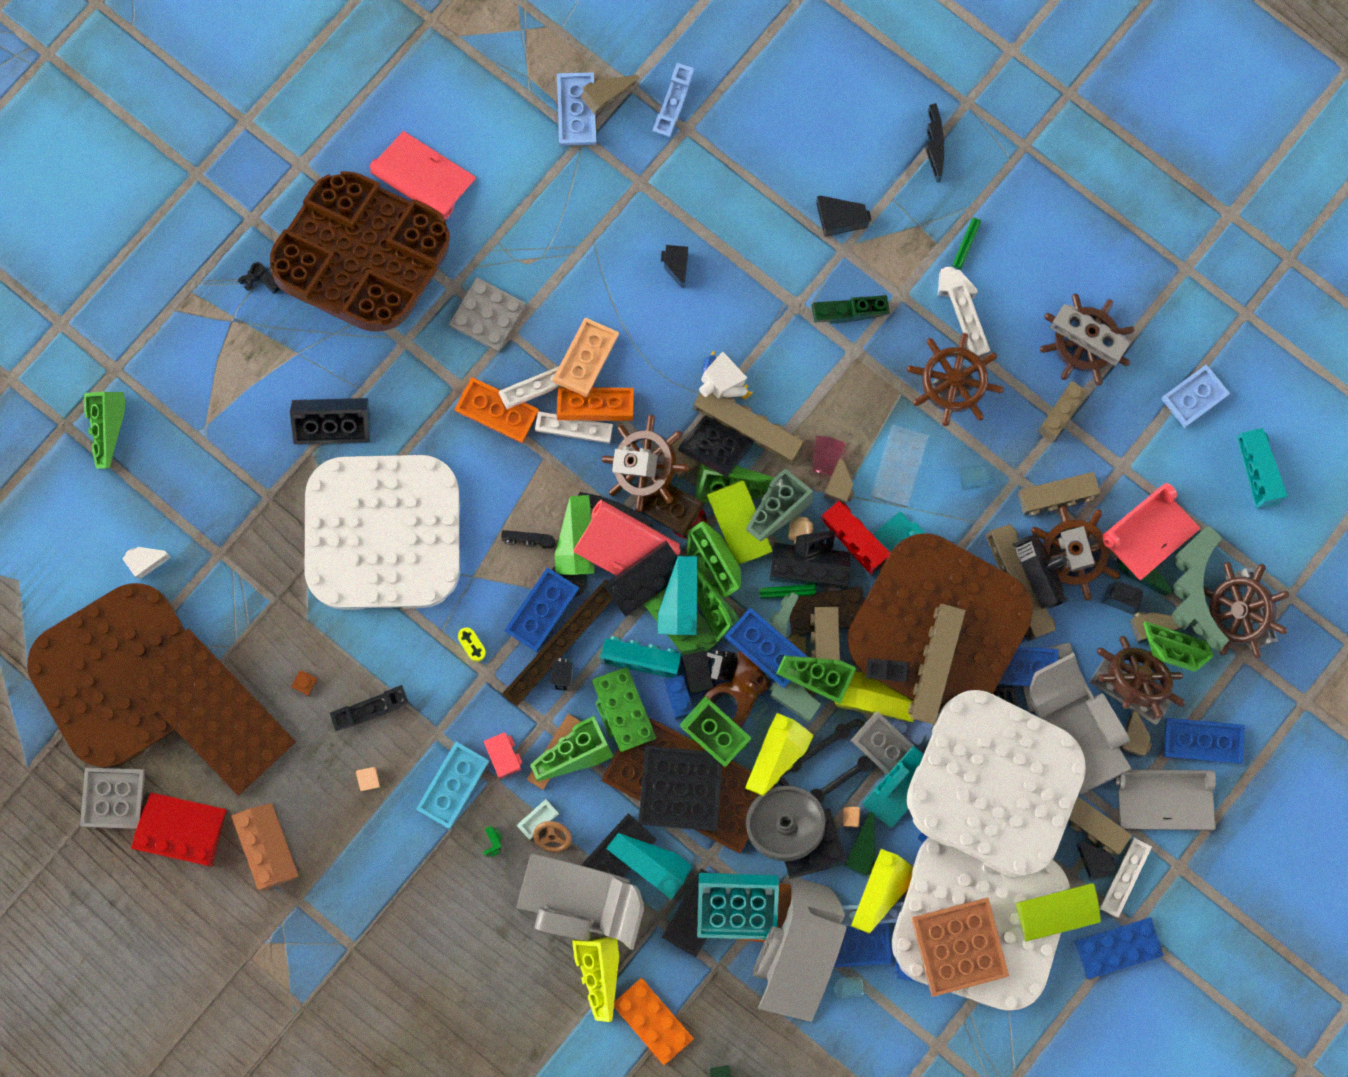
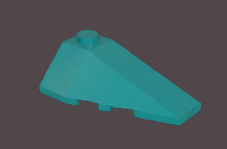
M620 833L615 836L606 848L670 899L674 897L684 884L692 866L677 853Z

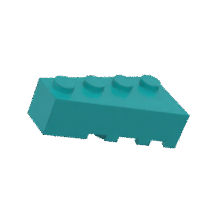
M1264 428L1241 432L1237 436L1256 509L1279 505L1288 495L1269 445L1268 434L1265 433Z

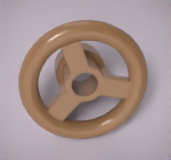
M555 821L542 822L536 826L533 832L536 844L548 852H562L568 849L572 842V835L568 828ZM547 827L546 836L540 839L539 832ZM562 832L565 834L566 839L563 838ZM557 842L562 845L558 847H553L547 845L546 843Z

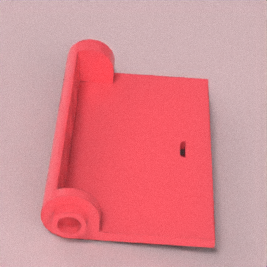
M405 131L392 142L378 159H374L369 167L371 174L410 199H415L435 209L445 220L451 215L455 202L476 180L474 175Z
M1168 483L1159 487L1103 534L1105 546L1110 548L1139 580H1142L1201 529L1174 501L1177 498V491Z
M600 500L592 511L593 519L573 550L574 553L616 576L664 541L668 542L677 557L681 551L679 548L680 544L603 500Z

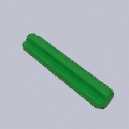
M971 219L952 264L954 268L962 269L981 224L980 219Z
M810 584L763 587L759 589V596L761 599L784 598L786 595L790 596L792 592L798 596H815L816 586Z

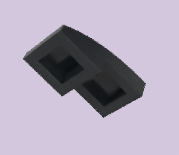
M868 658L866 678L907 682L909 662Z

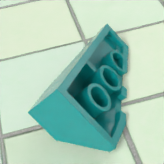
M697 556L677 557L658 612V634L697 635Z

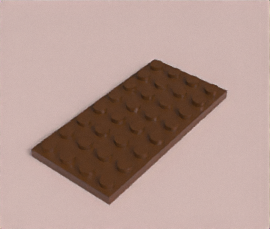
M189 628L130 681L136 690L238 796L296 743L293 737Z
M649 718L656 739L620 752L618 748L601 780L603 783L639 802L645 746L706 751L699 743ZM731 761L726 767L722 765L717 832L694 831L741 854L749 838L746 829L747 813L751 804L760 794L745 788L752 771Z

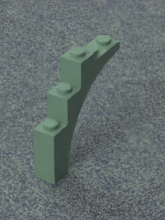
M1208 525L1173 560L1176 566L1186 573L1176 581L1172 588L1175 594L1185 601L1175 609L1171 617L1178 626H1182L1184 629L1191 625L1193 630L1198 635H1202L1212 648L1221 651L1229 639L1218 628L1209 612L1203 585L1207 560L1222 540V537Z
M793 592L790 596L786 595L780 604L783 607L779 612L775 611L770 618L772 622L770 625L785 638L790 614L799 598ZM792 681L784 689L776 682L770 688V691H772L771 698L807 722L811 721L821 705L808 694L803 686Z

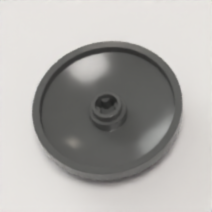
M794 786L775 787L770 789L764 796L759 795L751 804L746 817L747 834L754 848L762 855L778 861L797 860L810 854L820 844L826 827L825 814L820 802L808 791Z

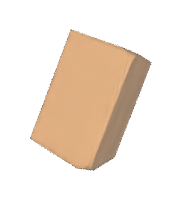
M376 767L356 771L360 791L380 787Z

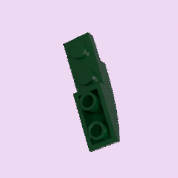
M887 295L851 297L850 300L812 303L814 323H844L880 317L890 313Z

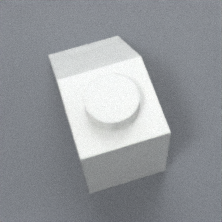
M945 267L940 270L938 296L950 297L946 287L965 280L971 299L976 298L978 290L960 270H955L953 267Z
M137 547L136 549L128 550L125 553L126 556L122 559L134 576L140 580L171 557L163 550Z

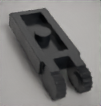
M503 530L501 533L502 541H505V544L508 545L524 543V546L535 547L536 544H540L543 549L555 546V538L548 534Z

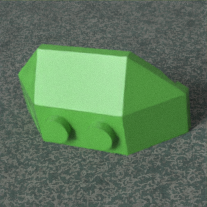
M704 521L690 529L687 534V556H697V570L724 598L741 588V569L723 537Z
M1147 621L1143 623L1152 655L1163 662L1196 672L1214 656L1211 646L1205 640Z

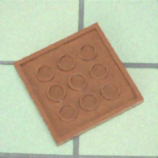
M988 897L911 917L932 997L1009 977Z

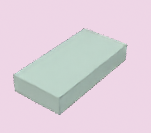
M545 799L517 827L531 840L534 829L538 824L552 821L559 813Z

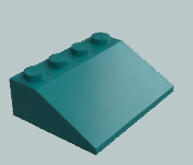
M699 873L697 938L766 940L773 926L777 927L778 875Z

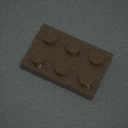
M670 484L666 488L673 497L671 503H667L661 493L653 496H644L641 513L682 536H685L705 505L702 501Z

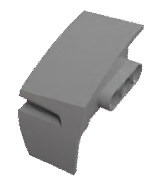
M1071 653L1035 672L1030 685V697L1034 702L1032 707L1039 718L1069 733L1077 741L1083 752L1086 771L1079 793L1083 794L1130 771L1131 767L1119 748L1130 742L1129 736L1104 694L1101 693L1095 697L1092 695L1079 670L1075 654Z
M531 853L516 908L538 913L534 926L537 930L584 941H590L592 932L618 939L629 949L633 950L644 911V904L639 889L636 885L629 884L630 880L627 878Z
M797 877L790 879L791 904L787 912V918L782 929L774 926L771 928L755 962L753 976L768 980V985L758 1009L812 1022L827 987L846 932V926L841 924L845 915L840 901L830 887Z

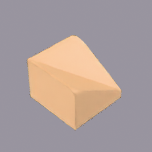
M844 808L842 827H859L860 808Z

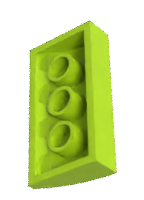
M744 480L707 494L726 544L738 565L773 552L767 538L760 542L746 530L756 509Z
M1094 883L1015 902L1025 942L1101 922Z

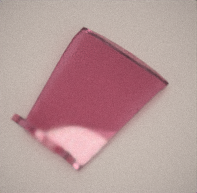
M816 436L812 472L832 476L846 443L831 437Z

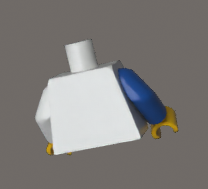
M713 351L710 356L705 358L702 367L703 376L701 378L704 385L699 388L703 396L707 397L713 393L717 398L741 396V398L747 399L753 394V392L747 390L749 387L747 384L742 387L747 377L724 352L717 357L715 351Z

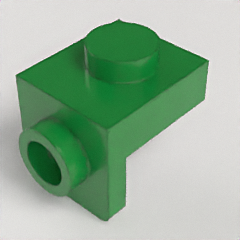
M491 825L485 828V831L493 847L483 851L484 856L489 855L490 858L500 854V849L503 848L500 842L503 838L498 828L494 829Z

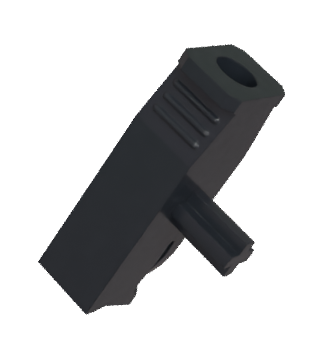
M1037 533L1013 543L1020 564L1041 609L1046 607L1054 608L1067 602L1062 582L1056 571L1067 565L1066 557L1061 554L1050 559Z

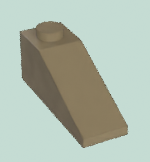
M632 75L602 79L594 84L590 82L583 88L584 92L581 98L595 114L633 87L640 77Z
M1145 611L1134 614V618L1130 620L1137 643L1148 640L1143 625L1145 621L1174 631L1184 629L1174 622L1171 615L1152 612L1145 614Z

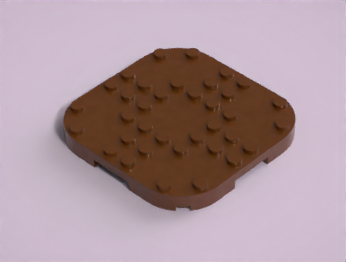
M340 171V174L333 176L328 174L322 177L308 192L303 200V206L287 230L284 229L272 247L270 253L271 274L281 290L360 329L374 332L386 331L403 323L412 312L448 253L450 232L443 216L430 206L415 199L410 202L380 188L379 182L359 173Z
M922 533L903 539L888 555L880 570L881 572L849 627L847 646L852 661L865 674L867 673L868 658L909 662L907 682L875 680L914 700L913 689L915 683L919 684L920 680L918 675L919 667L921 664H924L926 658L923 656V652L931 639L928 637L929 630L936 621L933 618L934 612L940 604H945L966 611L938 714L949 700L960 693L980 690L993 694L1030 626L1033 608L1028 591L1013 576L941 536Z
M130 583L115 588L44 631L35 640L29 651L27 669L35 689L70 749L80 760L92 766L101 768L121 766L142 754L148 747L176 731L130 683L133 678L186 631L169 600L154 587L141 583Z

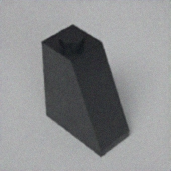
M821 195L817 196L816 205L824 237L868 228L871 214L869 210H866L865 204Z

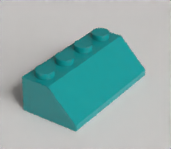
M610 636V639L605 638L600 655L601 664L620 668L627 667L629 670L667 678H673L678 675L682 654L678 653V650L667 648V651L660 650L659 646L648 644V647L641 646L640 642L629 640V643L622 642L621 638Z

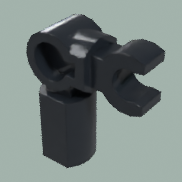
M254 262L247 272L248 274L238 279L240 284L248 281V284L244 287L247 291L253 287V282L259 279L273 294L280 290L272 274L267 272L265 266L260 262Z

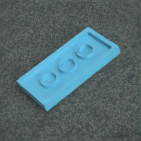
M455 742L416 810L451 829L490 761L462 744Z

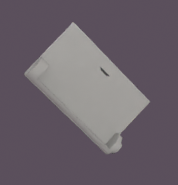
M1130 770L1114 778L1115 785H1118L1120 827L1124 830H1215L1213 790L1215 789L1216 777L1214 770Z

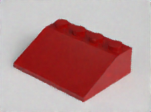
M151 792L136 828L131 849L212 867L227 809Z

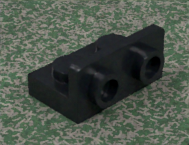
M714 650V653L707 652L706 656L715 658L711 668V678L732 681L737 665L736 653L726 650Z

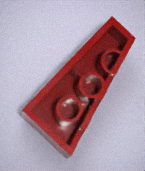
M838 501L821 515V521L830 531L836 532V538L870 576L884 565L890 552L864 527L861 520L851 513L850 508L845 503L842 504Z

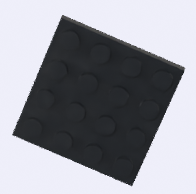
M645 746L638 825L717 832L722 764L707 751Z

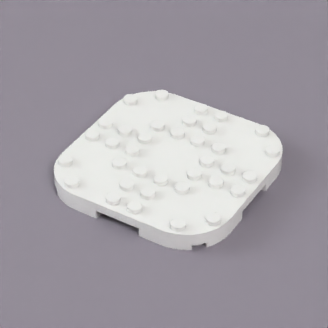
M426 455L337 457L324 462L316 468L308 480L305 491V579L314 596L326 606L339 610L402 607L403 609L428 608L443 602L455 590L460 577V490L452 470L441 460Z
M980 690L960 693L949 700L940 710L922 761L916 768L909 785L907 807L910 809L914 819L912 821L923 834L948 847L953 846L983 861L984 865L1002 874L1012 877H1024L1041 871L1052 861L1056 854L1085 777L1086 765L1081 747L1063 729L991 693Z
M928 837L918 851L902 912H899L893 932L892 950L900 969L911 979L928 985L911 917L988 897L1009 977L950 993L1001 1010H1018L1029 1006L1041 995L1045 988L1061 933L1025 942L1015 902L1069 889L1070 885L1066 874L1052 860L1044 869L1024 877L1008 876L984 865L983 861L953 846L948 847Z

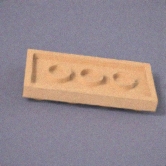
M584 318L553 378V382L587 397L619 336V332Z

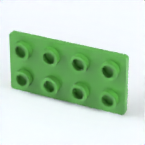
M627 667L592 680L598 696L595 702L609 738H615L620 752L656 739Z

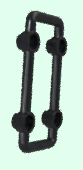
M854 719L847 724H838L833 734L806 751L793 764V767L779 778L778 783L780 786H790L784 778L785 775L790 772L796 773L800 771L804 762L836 740L847 739L852 729L855 727L861 729L865 723L860 719ZM861 756L857 761V765L822 789H813L810 793L821 804L827 794L859 772L869 771L874 762L867 756Z

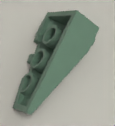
M784 469L771 481L768 491L763 496L762 502L752 516L746 530L761 542L813 503V490L788 470Z

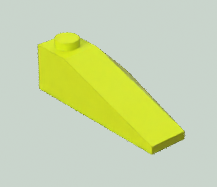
M855 671L841 704L835 702L838 708L874 714L877 711L883 717L914 722V719L909 718L910 714H908L909 704L914 701L875 679L866 678V674Z
M777 713L768 730L745 788L764 796L779 781V778L787 770H790L793 764L806 753L814 737L813 734L795 720Z
M881 849L851 927L870 934L887 912L909 889L913 875L911 874L913 866L900 856Z
M601 936L590 938V941L572 940L576 966L581 968L583 974L581 978L582 983L587 985L589 991L588 1000L594 1018L597 1021L611 1022L613 1019L619 964L617 939Z

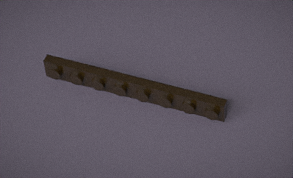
M606 579L502 693L513 705L519 706L552 669V662L562 658L613 601L603 586L608 582Z

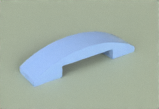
M680 63L676 64L668 92L652 132L667 137L671 136L683 107L694 68Z

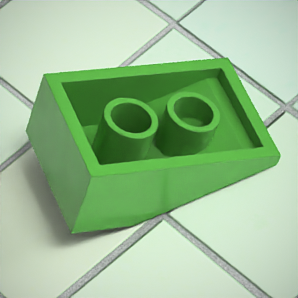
M706 696L680 723V727L724 767L731 762L751 739L745 731Z

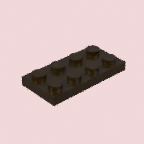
M862 587L816 593L815 596H799L789 617L791 635L798 636L814 632V626L810 625V614H814L815 607H838L839 629L849 628L864 602Z

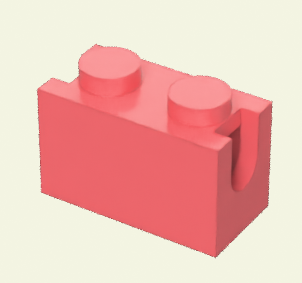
M504 732L483 741L499 779L521 770L520 765L523 762L519 753L515 754L512 749L515 743L511 735L507 737V734Z

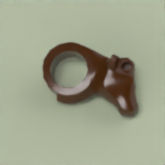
M738 651L736 655L737 665L732 682L714 685L712 689H708L703 697L706 696L713 703L724 695L735 697L737 712L731 720L741 728L747 721L758 696H765L772 682L765 672Z

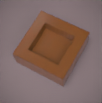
M300 670L291 688L310 696L318 679Z

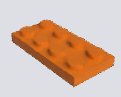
M471 377L454 409L455 412L523 444L538 415L539 409L525 402L506 409L499 395L500 390Z
M558 387L557 420L633 421L634 388L592 387L588 396L585 397L565 387Z
M642 978L614 1001V1008L663 1065L668 1063L694 1039Z

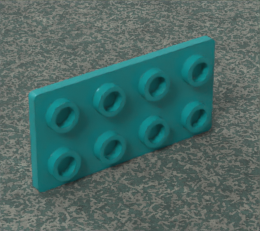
M900 511L874 532L873 535L891 552L903 539L925 532L916 521L911 523Z
M915 746L905 754L862 802L866 809L874 813L889 828H892L908 810V788L916 768L920 765L924 756Z

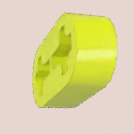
M462 628L458 633L459 642L472 661H482L486 656L484 646L471 628ZM463 633L472 634L470 636L472 643L469 644L466 639L462 640L464 637ZM475 645L477 650H482L480 657L472 656L474 654L472 646Z

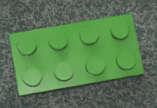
M667 588L643 604L657 623L658 612ZM698 611L697 635L666 634L680 652L702 647L708 652L718 644L708 623Z

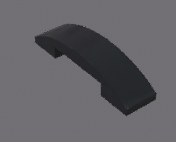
M403 685L384 691L383 694L330 712L335 731H339L383 716L409 704Z

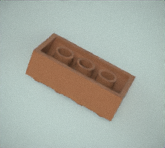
M272 803L250 808L231 816L259 891L267 890L299 877Z

